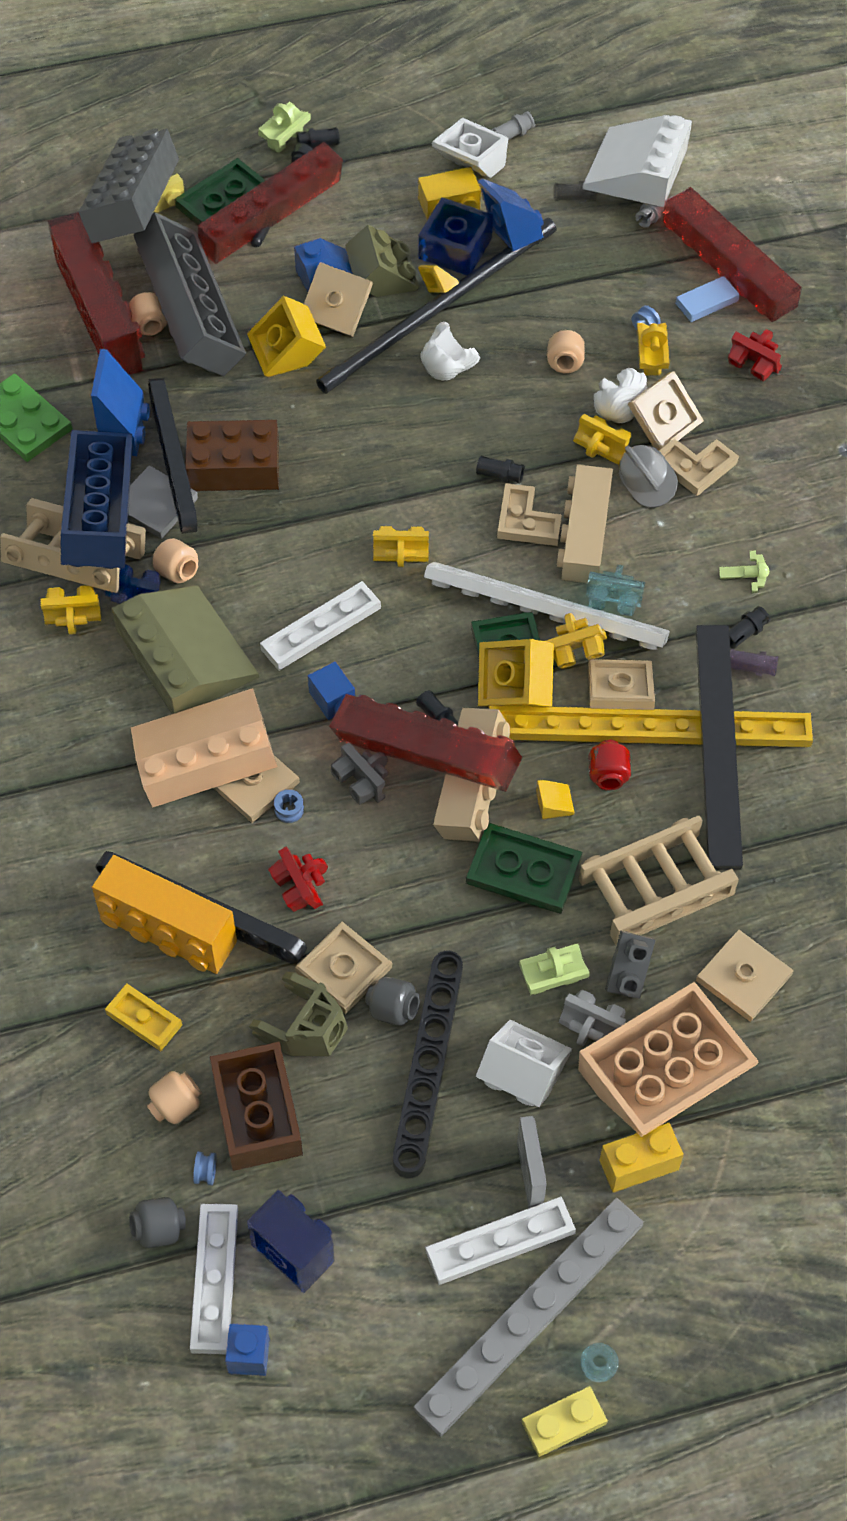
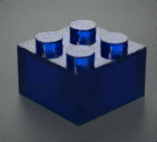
M442 197L418 235V259L464 275L470 274L492 240L493 214Z
M277 1190L247 1221L251 1245L305 1293L335 1262L334 1245L331 1237L333 1233L320 1219L317 1218L313 1221L304 1213L306 1210L304 1205L295 1196L290 1194L286 1197L280 1190Z

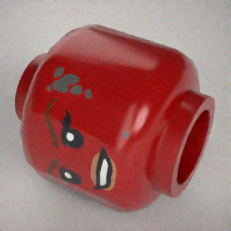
M604 740L590 750L588 755L590 780L598 785L599 788L603 790H616L621 788L630 779L631 756L630 751L624 745L619 744L615 740Z

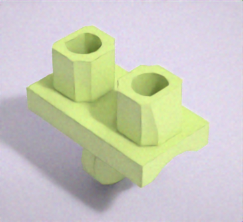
M288 102L286 105L282 103L277 104L273 108L274 116L258 129V135L267 140L268 147L279 153L286 148V141L291 137H296L297 131L303 132V126L311 120L310 113L300 111L291 102Z
M578 943L560 949L551 947L547 949L546 953L519 961V966L530 995L578 982L579 980L589 978L590 974Z

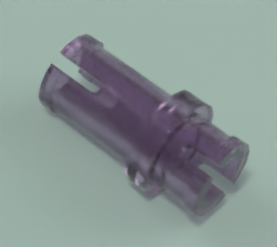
M731 649V669L756 672V676L761 677L763 674L776 676L779 656L766 655L767 652L760 651L757 654Z

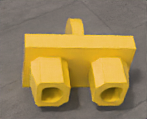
M637 323L639 369H643L645 375H661L662 369H669L666 323L658 325L656 323L650 325Z
M583 414L579 419V428L573 442L586 448V455L593 458L598 454L619 465L625 453V447L629 444L631 433L622 428L615 430L607 426L605 419L597 415L592 418Z
M381 526L379 530H373V561H397V567H404V561L429 562V531H424L423 527H411L408 531H395L392 526Z
M79 586L77 588V596L67 597L64 589L60 587L48 588L46 598H41V609L43 610L45 625L67 626L69 635L76 634V625L88 624V621H101L98 594H95L92 586Z
M568 613L564 616L566 624L556 627L558 637L545 640V642L554 643L553 657L558 667L564 669L577 664L573 650L580 647L584 648L585 656L588 660L604 656L603 640L607 639L605 630L601 629L599 624L589 626L586 617L575 620L573 614Z

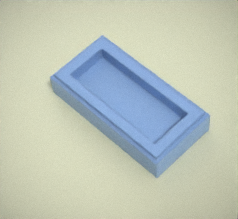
M722 276L677 296L675 304L689 321L693 322L738 302L740 294L725 276Z

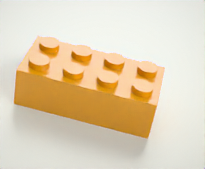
M116 855L112 856L92 886L100 919L103 923L114 929L120 927L128 931L133 938L142 943L149 941L159 946L160 950L168 956L176 957L178 955L188 960L190 965L199 971L205 972L209 970L217 974L237 943L233 911Z

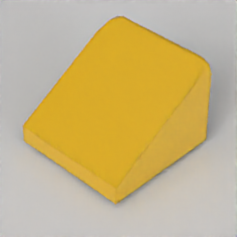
M420 265L418 267L428 292L446 293L459 284L457 279L437 265Z
M546 780L537 781L536 793L542 819L574 815L575 812L568 784Z

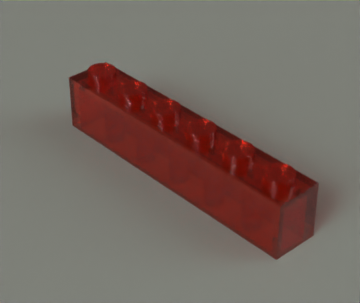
M323 142L199 224L198 238L205 254L215 264L219 263L250 242L253 236L260 230L268 226L271 228L341 180L343 159Z
M692 187L665 201L662 220L665 226L675 232L685 245L690 246L721 277L725 276L738 293L751 302L759 313L764 314L771 322H774L798 307L802 287Z
M346 694L329 726L341 742H349L351 745L376 753L383 752L386 756L504 792L507 791L522 760V756L516 749L514 741L506 736L497 735V737L486 735L482 730L475 727H469L468 729L458 727L457 724L443 718L440 721L431 719L423 712L417 710L413 711V713L407 712L389 702L383 705L366 695L356 697Z

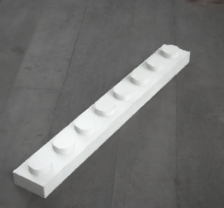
M437 562L428 564L424 575L425 578L431 579L432 584L435 586L449 588L452 585L462 588L461 593L468 596L479 597V594L491 597L490 601L495 604L507 606L508 603L519 605L520 610L526 613L533 612V614H538V611L550 614L549 619L556 622L565 623L564 616L568 613H572L575 620L586 617L589 626L599 624L601 629L609 632L611 638L627 641V638L639 641L640 646L656 650L657 647L663 648L667 643L670 632L666 629Z

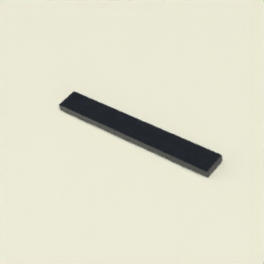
M697 625L696 648L707 855L715 870H742L743 857L729 625Z

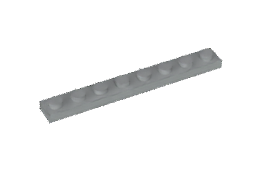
M616 1197L416 1403L413 1411L442 1437L643 1227L644 1221Z

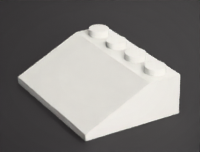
M663 115L609 127L585 179L583 189L664 207L687 151L692 121L680 116Z

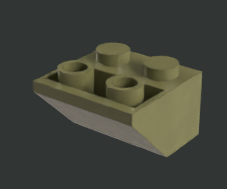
M366 225L345 245L352 273L373 282L369 294L380 297L416 291L419 288L416 270L410 258V249L403 241H397L388 236L385 231Z

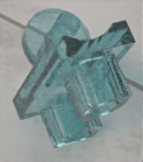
M617 564L615 573L604 571L601 574L590 571L586 597L589 598V607L602 610L605 609L606 601L618 603L617 611L620 614L632 616L636 608L641 607L645 582L634 580L633 576L623 575V565Z

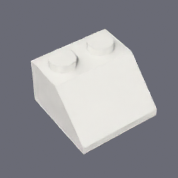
M461 118L432 141V147L444 158L455 162L459 166L471 167L473 171L478 172L482 176L491 178L505 167L508 137L467 119Z
M509 1020L490 1039L476 1077L483 1080L488 1087L494 1090H504L516 1096V1099L525 1105L540 1107L550 1095L571 1054L572 1048Z

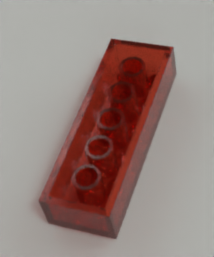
M79 212L47 221L55 262L98 356L100 349H106L128 375L143 371L141 358H145V353L141 342L138 341V339L142 338L141 330L137 321H131L132 312L127 300L122 301L121 299L123 297L119 282L112 280L113 272L109 261H103L102 259L104 253L100 242L91 243Z

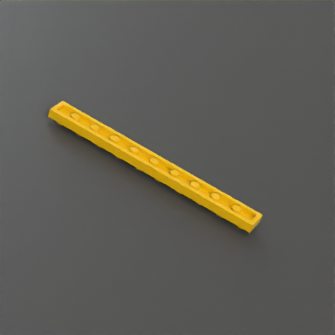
M489 705V709H499L506 722L509 723L510 736L508 740L575 742L615 740L618 743L702 745L700 710ZM734 711L735 740L738 746L811 747L812 745L811 713Z

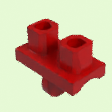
M766 329L761 335L752 332L749 338L737 331L731 338L732 348L728 355V362L731 365L742 368L749 358L755 362L751 368V374L761 381H765L772 372L778 374L782 368V364H780L781 355L775 352L778 344L771 341L773 337L772 331Z
M287 846L279 850L278 853L281 859L268 868V870L280 887L293 879L295 886L282 893L288 908L295 912L307 905L314 909L322 906L323 902L311 881L313 880L316 886L325 883L322 876L328 869L325 860L322 858L313 859L311 854H306L302 857L304 865H302L299 857L292 855Z

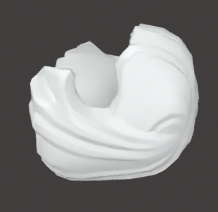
M441 322L436 326L433 335L421 352V361L427 372L433 378L443 381L450 380L459 373L470 369L480 359L475 348L464 349L457 343L450 332V326L447 322Z
M626 368L617 375V379L620 382L619 386L608 381L606 378L600 381L599 388L601 391L594 393L593 404L601 418L615 423H625L633 419L634 414L629 408L628 403L647 389L646 375L637 372L633 368Z

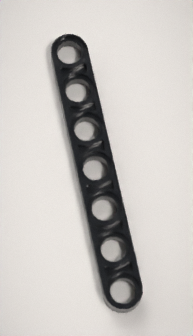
M164 378L149 379L150 403L181 534L197 532L195 505Z
M104 852L95 866L96 870L101 874L112 856L116 855L233 911L238 940L290 964H298L307 950L306 944L298 937L116 853Z
M453 951L439 952L432 961L393 1152L395 1172L404 1178L419 1176L423 1172L426 1163L463 973V961ZM451 961L457 966V970L451 975H445L438 970V966L441 962ZM437 992H446L450 995L451 1001L447 1005L438 1006L433 1003L431 998ZM431 1023H439L444 1027L445 1032L439 1037H431L426 1033L425 1029ZM431 1054L438 1059L439 1063L433 1069H425L420 1066L419 1059L423 1055ZM425 1086L431 1090L432 1097L425 1102L417 1101L413 1098V1090L417 1087ZM412 1119H419L425 1123L426 1128L421 1134L413 1135L406 1130V1124ZM406 1152L415 1153L419 1158V1163L413 1168H405L398 1161L400 1156Z

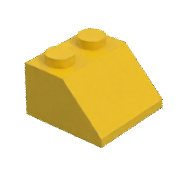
M284 295L247 333L262 371L267 377L307 367L326 348L309 307Z
M534 639L480 642L478 706L552 707L554 643Z

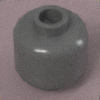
M382 977L376 982L375 986L372 985L368 989L366 1004L369 1006L371 1016L375 1020L400 1026L415 1018L420 1005V996L416 993L415 987L410 982L392 977Z
M169 1197L140 1201L136 1205L135 1211L130 1212L129 1215L131 1236L134 1241H139L144 1248L148 1249L174 1244L179 1238L180 1230H184L186 1227L183 1208H177L174 1201Z

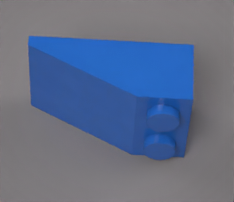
M100 349L91 393L98 432L131 433L132 456H137L139 444H144L145 427L143 423L149 420V403L144 402L142 389L106 349Z

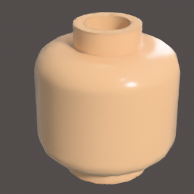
M143 292L137 294L128 303L127 311L132 327L139 334L153 336L162 331L167 325V320L161 312L162 308L155 293Z
M561 330L554 333L549 339L547 347V360L551 368L556 372L567 374L577 371L583 365L585 343L581 335L571 330Z
M175 538L167 539L156 548L153 554V568L159 575L173 583H184L191 579L198 570V554L192 547Z
M171 1071L149 1088V1098L152 1102L147 1107L159 1122L166 1119L171 1124H179L200 1106L198 1096L202 1092L186 1072L180 1074L176 1071Z

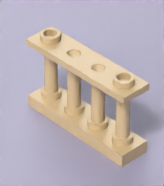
M31 498L27 503V528L22 535L16 537L3 533L0 536L1 562L114 593H117L119 590V568L106 569L103 567L61 565V525L63 506ZM128 524L126 556L136 559L143 557L145 554L146 528ZM39 533L54 536L49 545L33 541Z
M700 815L691 819L682 818L670 828L606 855L592 856L581 865L579 876L581 885L596 881L616 916L612 920L610 936L616 946L621 930L643 935L735 895L739 879L733 869L722 873L716 871L696 839L700 834L703 821ZM684 843L705 879L695 885L687 884L669 855L668 849ZM655 856L675 889L674 894L664 898L657 897L637 862ZM625 868L646 904L634 911L627 910L609 879V874Z

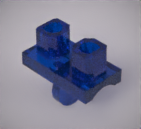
M125 564V568H119L118 592L114 593L105 590V596L111 597V602L121 604L139 594L157 592L161 583L160 574L156 571L146 570L141 579L134 578L133 568Z

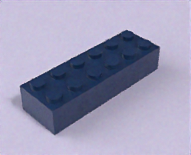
M71 430L61 525V565L103 567L106 569L125 568L132 465L131 433Z

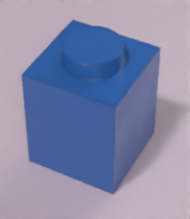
M336 662L308 675L309 693L328 720L337 715H345L356 706L355 688Z
M229 1323L225 1359L229 1374L266 1376L270 1341L267 1326Z

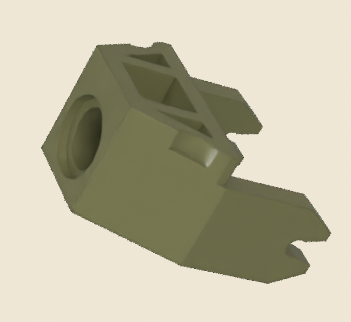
M286 972L282 977V980L286 982L284 986L295 995L308 1000L287 1032L262 1020L253 1019L249 1025V1028L253 1030L252 1035L265 1044L280 1041L281 1051L290 1056H331L348 1030L341 1007L333 996L328 993L323 983L320 982L318 984L294 972Z

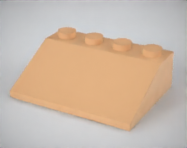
M253 688L131 727L136 763L143 788L152 808L278 767Z
M693 982L579 1051L578 1070L597 1096L642 1137L756 1066L759 1061L699 986Z

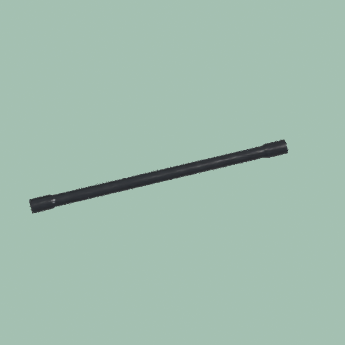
M545 218L543 220L544 225L541 226L544 238L514 252L508 246L462 278L459 284L446 293H441L349 359L317 378L316 384L324 394L343 383L348 376L534 245H538L555 233V223L550 218Z

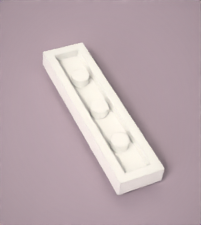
M361 581L260 643L261 651L280 671L381 609V601Z
M561 1196L427 1246L426 1254L438 1285L574 1235L576 1229Z
M201 1204L190 1340L191 1353L226 1354L232 1311L238 1220L237 1205Z

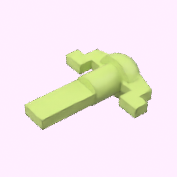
M756 550L750 551V561H756V565L719 567L720 579L757 578V582H751L752 593H756L758 588H764L766 578L769 575V567L763 555H756Z

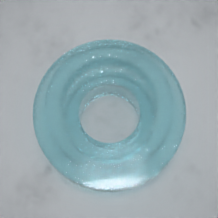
M595 1343L584 1350L581 1356V1369L590 1380L605 1382L610 1380L617 1372L619 1365L618 1356L610 1346L603 1343ZM602 1356L606 1359L607 1364L604 1367H597L593 1363V1358Z

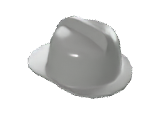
M644 445L632 448L630 446L625 447V453L620 460L619 476L634 499L641 505L649 508L660 507L668 503L675 495L678 481L675 471L661 452L655 447Z

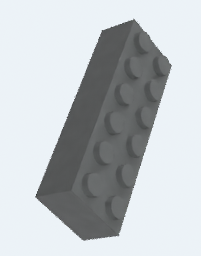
M157 128L145 131L141 136L133 137L132 135H126L117 140L79 210V215L91 243L145 231L179 161L168 129L158 131Z
M154 212L145 231L134 233L133 236L138 247L137 250L145 264V271L149 275L154 287L153 291L160 302L161 312L169 325V332L178 348V355L186 363H193L203 367L208 372H215L225 376L246 355V351L196 231Z

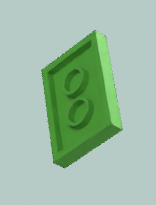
M15 373L0 383V439L26 462L73 430L71 421Z

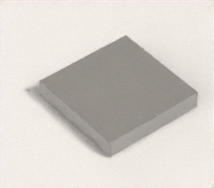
M148 466L130 485L128 520L140 527L146 528V531L160 539L167 534L178 519L168 476ZM191 489L193 501L195 502L198 499L196 491Z
M527 1116L520 1117L517 1147L528 1208H532L544 1203L547 1182L535 1118Z

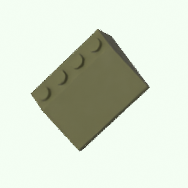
M198 585L139 594L112 607L117 632L172 714L211 702L259 677L258 672Z

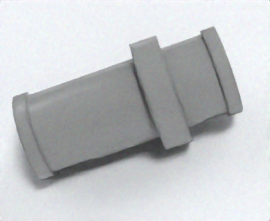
M526 111L522 115L515 114L511 117L510 121L493 128L492 131L508 137L509 140L517 135H525L528 129L535 127V122L530 112Z
M670 196L666 200L664 207L644 203L640 207V211L636 213V221L643 218L639 225L645 228L649 227L652 223H656L661 218V213L673 203V197Z

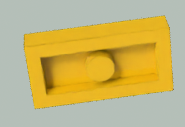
M127 983L105 1008L107 1016L159 1051L163 1050L182 1026L181 1019Z

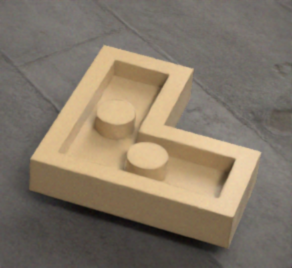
M675 438L659 450L675 471L677 481L696 496L738 463L739 458L736 453L717 439L697 455Z
M505 483L497 539L558 546L562 514L532 511L535 487Z

